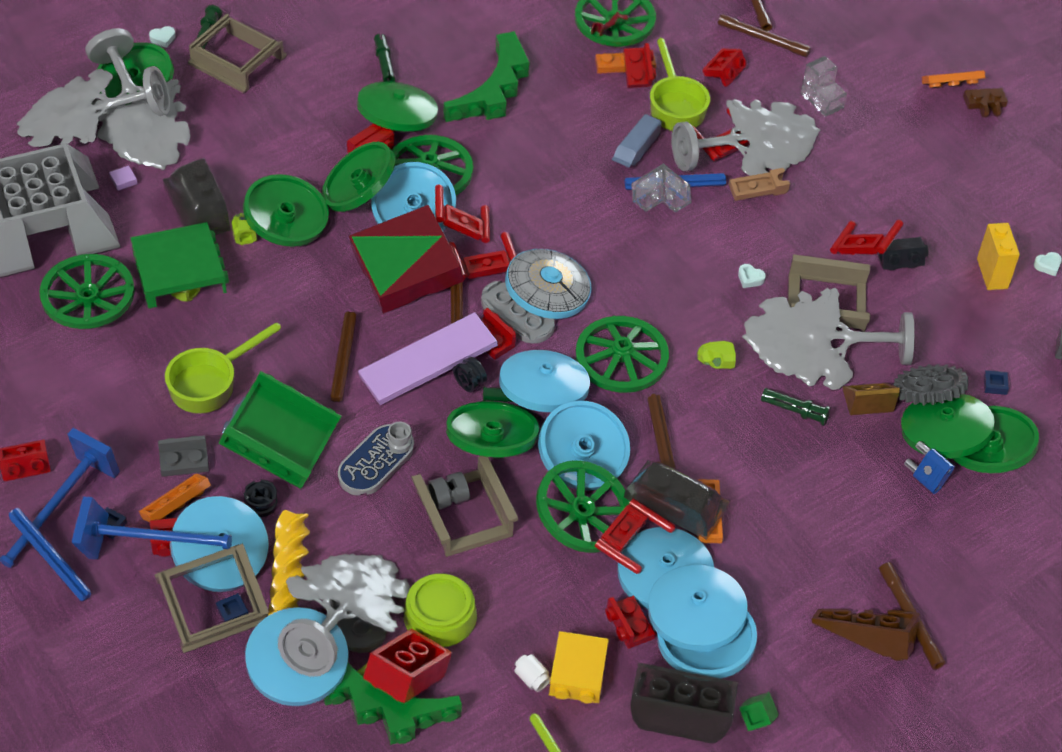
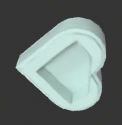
M169 26L153 29L149 32L150 41L167 48L175 39V30Z
M1055 252L1038 255L1035 259L1034 267L1041 272L1056 276L1062 258Z
M743 264L739 267L738 277L743 288L760 286L764 283V271L755 269L750 264Z

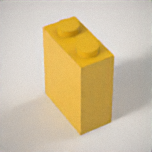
M1009 223L988 224L977 260L987 290L1008 289L1020 255Z
M559 631L549 695L555 696L558 699L568 698L580 700L583 703H599L608 639Z

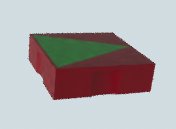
M429 205L349 235L353 253L363 273L370 281L372 292L383 314L409 304L424 295L436 293L464 282L461 266Z

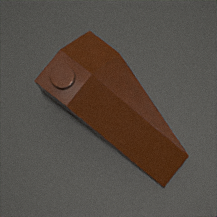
M818 609L813 615L811 623L877 654L891 657V659L896 661L908 660L913 652L920 613L887 610V614H873V610H864V612L852 614L848 609Z

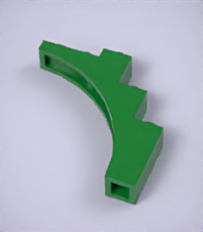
M515 31L496 35V53L499 60L494 72L485 83L469 94L444 102L443 117L445 122L485 115L486 120L506 116V98L517 96V79L529 77L530 62Z
M349 663L341 683L330 695L323 699L325 706L330 704L338 705L350 699L357 725L372 724L377 720L383 719L390 745L396 743L405 744L411 739H415V729H425L443 721L452 722L461 717L462 703L459 695L441 699L411 698L405 703L397 701L388 693L375 688L370 682L363 679Z

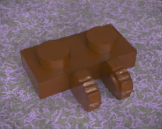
M1003 88L964 90L963 94L967 108L979 109L982 117L989 115V108H991L995 117L1000 116L1001 107H1006L1008 103Z

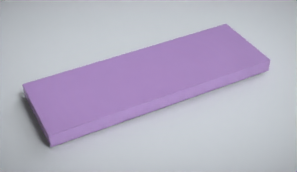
M474 312L362 368L358 373L379 405H382L453 369L454 366L462 363L467 357H476L498 346L497 340Z

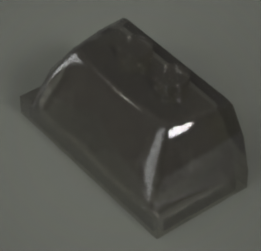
M205 158L185 164L175 170L170 177L163 179L164 187L183 227L207 222L209 229L214 230L215 235L231 231L224 197Z
M647 460L624 492V498L630 501L634 498L663 518L706 540L730 504V501L722 498L710 486L658 461L651 462Z
M638 662L630 702L632 718L641 730L715 744L725 737L732 726L738 682Z

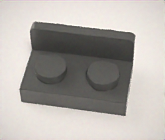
M205 436L168 438L158 441L161 477L209 472Z

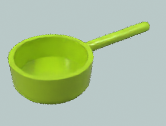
M659 38L657 43L668 77L654 84L650 91L651 115L661 121L663 128L673 131L676 123L688 122L696 128L705 119L710 103L709 92L705 86L694 79L676 76L665 40Z
M279 323L272 324L226 355L210 348H194L175 356L165 371V382L173 402L182 410L191 413H208L222 407L230 399L233 391L234 368L231 362L281 329V325Z
M443 573L431 574L414 583L407 594L405 611L403 613L407 630L412 628L443 647L452 646L463 641L473 631L477 621L474 595L470 587L460 578ZM367 664L357 671L362 677Z

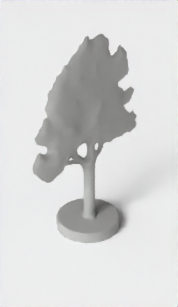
M122 28L110 29L99 33L85 47L86 55L93 63L107 64L113 62L122 82V91L117 97L127 93H135L138 90H144V87L136 86L133 83L122 58L131 51L134 42L130 32ZM171 79L169 82H166L170 96V110L167 115H156L151 110L147 99L132 102L129 105L123 104L111 107L98 116V122L102 121L103 125L97 132V138L113 144V150L121 158H125L130 162H136L138 165L144 164L164 170L166 165L175 164L180 156L177 144L183 143L188 145L191 137L187 122H175L177 113L186 109V105L180 101L173 103L176 93H180L181 86L179 85V80ZM95 99L92 104H100L103 100Z
M151 66L147 67L143 73V91L108 98L105 88L113 76L108 71L97 69L88 75L89 81H85L81 76H76L68 84H65L64 87H58L49 91L32 106V109L17 123L19 125L17 134L21 137L34 136L28 142L33 147L50 145L54 136L63 139L61 144H69L73 140V136L81 139L80 142L84 144L93 142L96 138L98 116L111 107L147 99L151 110L156 115H167L170 110L169 90L162 72L158 67ZM95 98L103 100L100 104H92Z
M736 99L733 101L727 100L726 106L729 108L732 121L735 124L730 134L698 139L690 123H676L672 131V153L678 168L682 171H690L697 166L699 148L733 145L744 156L741 167L743 172L749 176L768 173L765 168L771 170L784 168L786 170V168L790 167V164L796 165L798 162L804 161L813 148V143L820 128H816L815 120L810 116L794 114L796 106L788 102L771 103V111H768L761 107V101L757 99L750 103L751 108L742 105V101ZM748 140L750 146L744 147L737 141Z
M827 287L820 292L822 295L813 302L812 296L809 293L801 291L798 294L800 301L794 307L789 306L785 297L766 299L759 304V307L763 308L765 314L759 317L751 316L744 323L746 334L742 335V338L752 346L753 350L759 354V358L764 360L765 364L773 368L777 373H783L786 376L795 374L796 378L801 379L808 386L815 385L821 376L826 377L823 385L831 390L840 389L849 382L853 376V371L844 359L848 346L857 342L899 343L901 365H911L913 360L914 318L912 312H904L901 315L899 332L852 331L839 321L841 316L838 297L840 294L836 288L829 289ZM836 327L842 328V331H837ZM845 339V342L838 348H833L831 345V340Z
M343 554L330 556L328 559L322 560L321 565L316 564L314 566L302 567L301 571L307 580L302 579L300 576L289 577L286 583L291 595L298 599L317 601L327 610V616L322 624L309 619H295L283 628L278 636V649L286 664L297 673L309 677L321 676L327 673L337 660L338 652L335 639L330 631L342 619L358 617L362 621L383 628L385 631L395 632V628L398 626L396 621L391 619L389 611L398 614L405 610L403 606L395 605L391 597L406 598L410 589L407 579H395V574L398 572L395 563L384 560L382 555ZM330 600L340 602V606L336 610L333 609L330 605Z

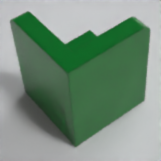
M770 692L748 698L739 707L748 731L771 725L779 716Z

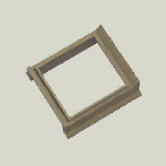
M226 14L189 45L190 60L188 64L245 93L249 90V74L271 55L283 60L286 57V53L283 51V40L278 42ZM226 26L227 33L261 51L239 68L201 47Z
M793 254L788 274L787 301L789 306L794 307L799 302L800 279L856 286V311L839 309L841 316L839 321L848 328L861 329L862 332H865L867 323L870 320V313H866V281L870 272V264Z
M479 456L478 470L463 475L467 484L478 480L481 481L502 525L455 540H451L431 498L428 485H425L421 474L412 476L416 491L444 548L446 557L513 537V522L518 521V517L488 457Z
M243 543L154 575L157 584L161 585L180 636V646L183 654L252 629L268 616V608ZM234 557L254 612L190 635L170 580Z

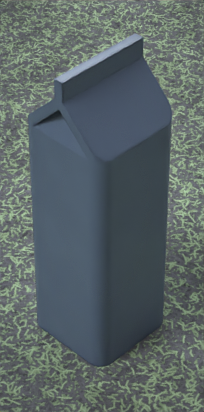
M644 114L619 144L612 160L629 168L631 165L635 166L660 135L661 121Z

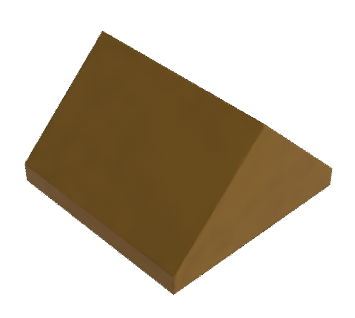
M888 383L843 386L849 414L862 415L894 412L899 396V388Z

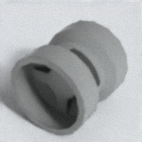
M394 422L388 428V446L392 452L403 454L411 448V427L405 422Z

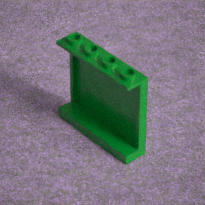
M207 222L130 237L148 309L157 307L156 296L221 284L223 293H227L228 273L227 270L223 271L225 269L223 257H218L221 256L219 245L216 243L214 230L209 229Z
M260 371L218 444L302 489L342 416L333 409L326 408L317 403L313 398L301 394L292 386L285 385L276 380L272 375Z

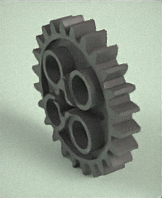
M928 364L927 367L919 365L918 369L910 368V371H903V374H898V378L894 379V386L899 388L898 397H900V400L905 399L906 403L913 401V404L920 402L922 405H926L929 402L932 405L935 402L943 404L944 400L953 401L952 397L960 398V394H965V390H968L969 386L966 372H962L961 368L956 369V366L948 368V364L940 366V364L931 366Z

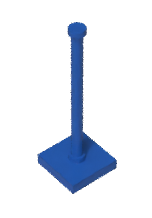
M75 428L70 430L67 434L76 458L81 462L33 520L32 523L38 530L89 466L114 479L116 478L120 470L111 447ZM23 534L8 553L0 557V562L8 568L14 565L13 561L29 542Z
M83 496L71 542L88 559L98 560L104 535L222 546L223 549L231 548L232 536L229 534L213 536L107 525L109 514L92 497Z

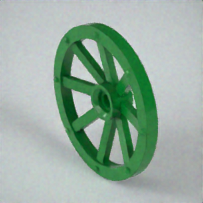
M579 0L575 8V23L579 31L588 39L606 46L622 47L637 44L645 40L653 32L656 12L649 0H632L634 2L623 12L618 10V0H612L611 11H607L597 0ZM590 3L603 17L585 13L583 10ZM639 6L647 13V15L631 17L628 20L618 18L612 27L606 29L612 32V36H599V32L591 34L592 28L583 20L600 22L604 25L616 12L629 16ZM648 22L642 30L628 26L630 24ZM623 30L633 35L619 37L618 32Z
M438 135L415 136L402 141L392 150L395 155V166L408 162H421L432 165L439 170L441 168L462 175L461 180L453 185L456 196L464 191L471 182L473 176L472 158L461 144L450 138ZM431 145L429 152L424 153L417 146ZM438 146L453 151L441 155L436 154ZM407 150L418 157L398 159ZM460 157L466 169L443 161Z
M83 254L67 258L52 267L44 276L39 292L42 307L52 320L70 328L90 329L107 325L121 317L133 301L135 288L130 271L118 260L100 254ZM84 265L85 283L79 285L66 271ZM91 265L110 268L96 284L92 283ZM116 273L126 283V285L102 290ZM60 277L76 293L50 290V287ZM125 293L122 300L116 306L102 300V298ZM49 298L75 301L57 310L52 306ZM81 306L84 307L83 318L66 315ZM94 306L108 311L102 315L91 317V310Z
M610 316L599 319L582 331L576 344V361L585 368L590 382L600 388L613 392L629 393L644 390L654 385L664 375L668 366L669 349L663 335L651 324L634 317ZM616 327L633 328V330L627 337H621ZM607 328L615 341L594 337L593 335ZM640 332L645 333L654 341L632 343ZM586 343L608 347V349L591 356H584ZM636 350H659V364H656ZM612 356V360L603 376L596 373L589 366V364ZM634 358L653 370V372L638 380L631 359ZM619 362L625 364L630 379L629 382L610 380Z
M579 460L566 461L551 468L541 480L536 494L537 511L547 531L563 545L586 553L602 552L594 547L597 541H591L587 522L603 533L609 528V526L593 515H619L630 503L626 490L614 475L601 466ZM577 472L576 498L560 478V474ZM585 473L593 475L604 482L590 497L585 496ZM551 481L554 482L568 503L547 498V490ZM610 488L620 505L616 507H595L594 503ZM548 507L569 512L570 515L557 524L551 516ZM574 521L578 522L582 540L569 535L564 529Z

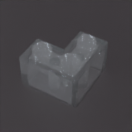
M823 56L806 64L801 94L827 117L844 108L847 93L835 83L838 67L826 56Z
M664 163L631 183L632 201L645 212L662 202L676 213L691 203L690 184Z

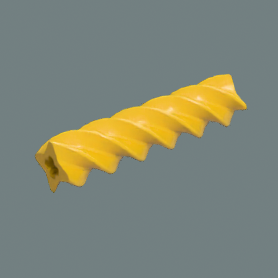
M283 510L277 520L275 527L276 541L273 549V581L270 587L271 602L268 616L283 609L300 608L297 604L300 599L291 595L286 581L289 577L300 576L303 578L305 576L301 571L303 566L300 561L309 553L302 543L303 539L310 534L309 529L303 523L309 514H295L288 510Z

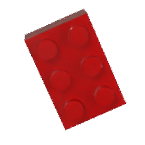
M411 628L370 653L363 679L370 682L375 688L388 693L395 700L405 703L444 678L452 652Z

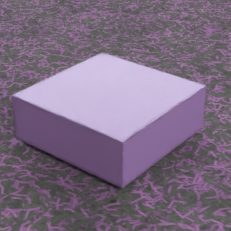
M129 166L109 172L110 178L118 191L137 184V179Z

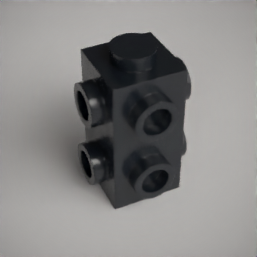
M921 237L895 239L884 254L878 252V261L883 270L890 271L897 268L925 266V257L929 255L928 246L924 244Z

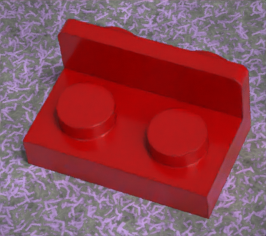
M645 43L642 48L624 49L623 57L627 88L651 87L653 80L656 79L655 67L652 68L651 61L654 60L653 49H650L649 43Z
M722 48L702 69L704 76L721 77L723 86H728L746 67V60L742 49Z
M489 308L484 309L481 321L497 340L498 345L486 352L496 360L515 348L516 333L511 326L506 325L497 313H493Z
M45 439L0 448V469L3 481L49 473L51 469Z
M634 596L617 602L614 597L608 598L607 608H605L607 619L610 622L613 621L619 640L621 642L624 641L628 649L655 639V633Z

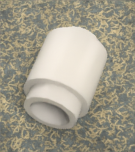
M523 655L516 661L514 672L531 690L534 689L536 692H539L550 683L549 671L534 655Z

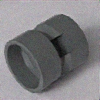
M461 471L447 475L446 479L439 477L428 481L429 493L437 510L450 507L452 502L459 504L470 499L468 484Z

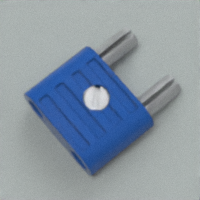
M919 441L916 444V448L925 457L919 466L910 459H907L904 465L914 473L913 477L931 493L936 494L942 488L955 466L934 448L929 449L923 442Z

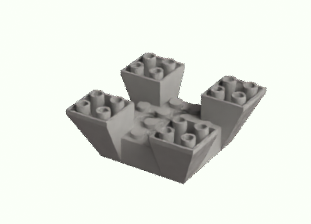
M65 143L0 159V277L35 269L26 235L67 226L77 255L95 254L120 247L109 214L86 192L99 189L90 160L86 155L69 144Z

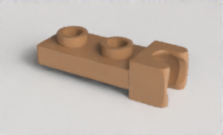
M773 169L768 173L730 179L729 187L734 200L770 194L774 196L786 194L789 190L790 182L788 180L782 181L785 169Z

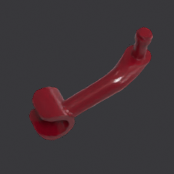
M616 12L604 25L600 22L593 23L591 34L599 32V36H602L603 31L612 27L618 18L628 20V15Z

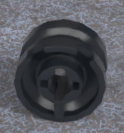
M469 356L462 363L453 367L456 381L467 392L471 393L478 386L487 382L485 369L474 357Z
M261 479L260 482L252 481L245 487V492L243 493L244 503L259 517L269 516L277 509V490L273 483Z

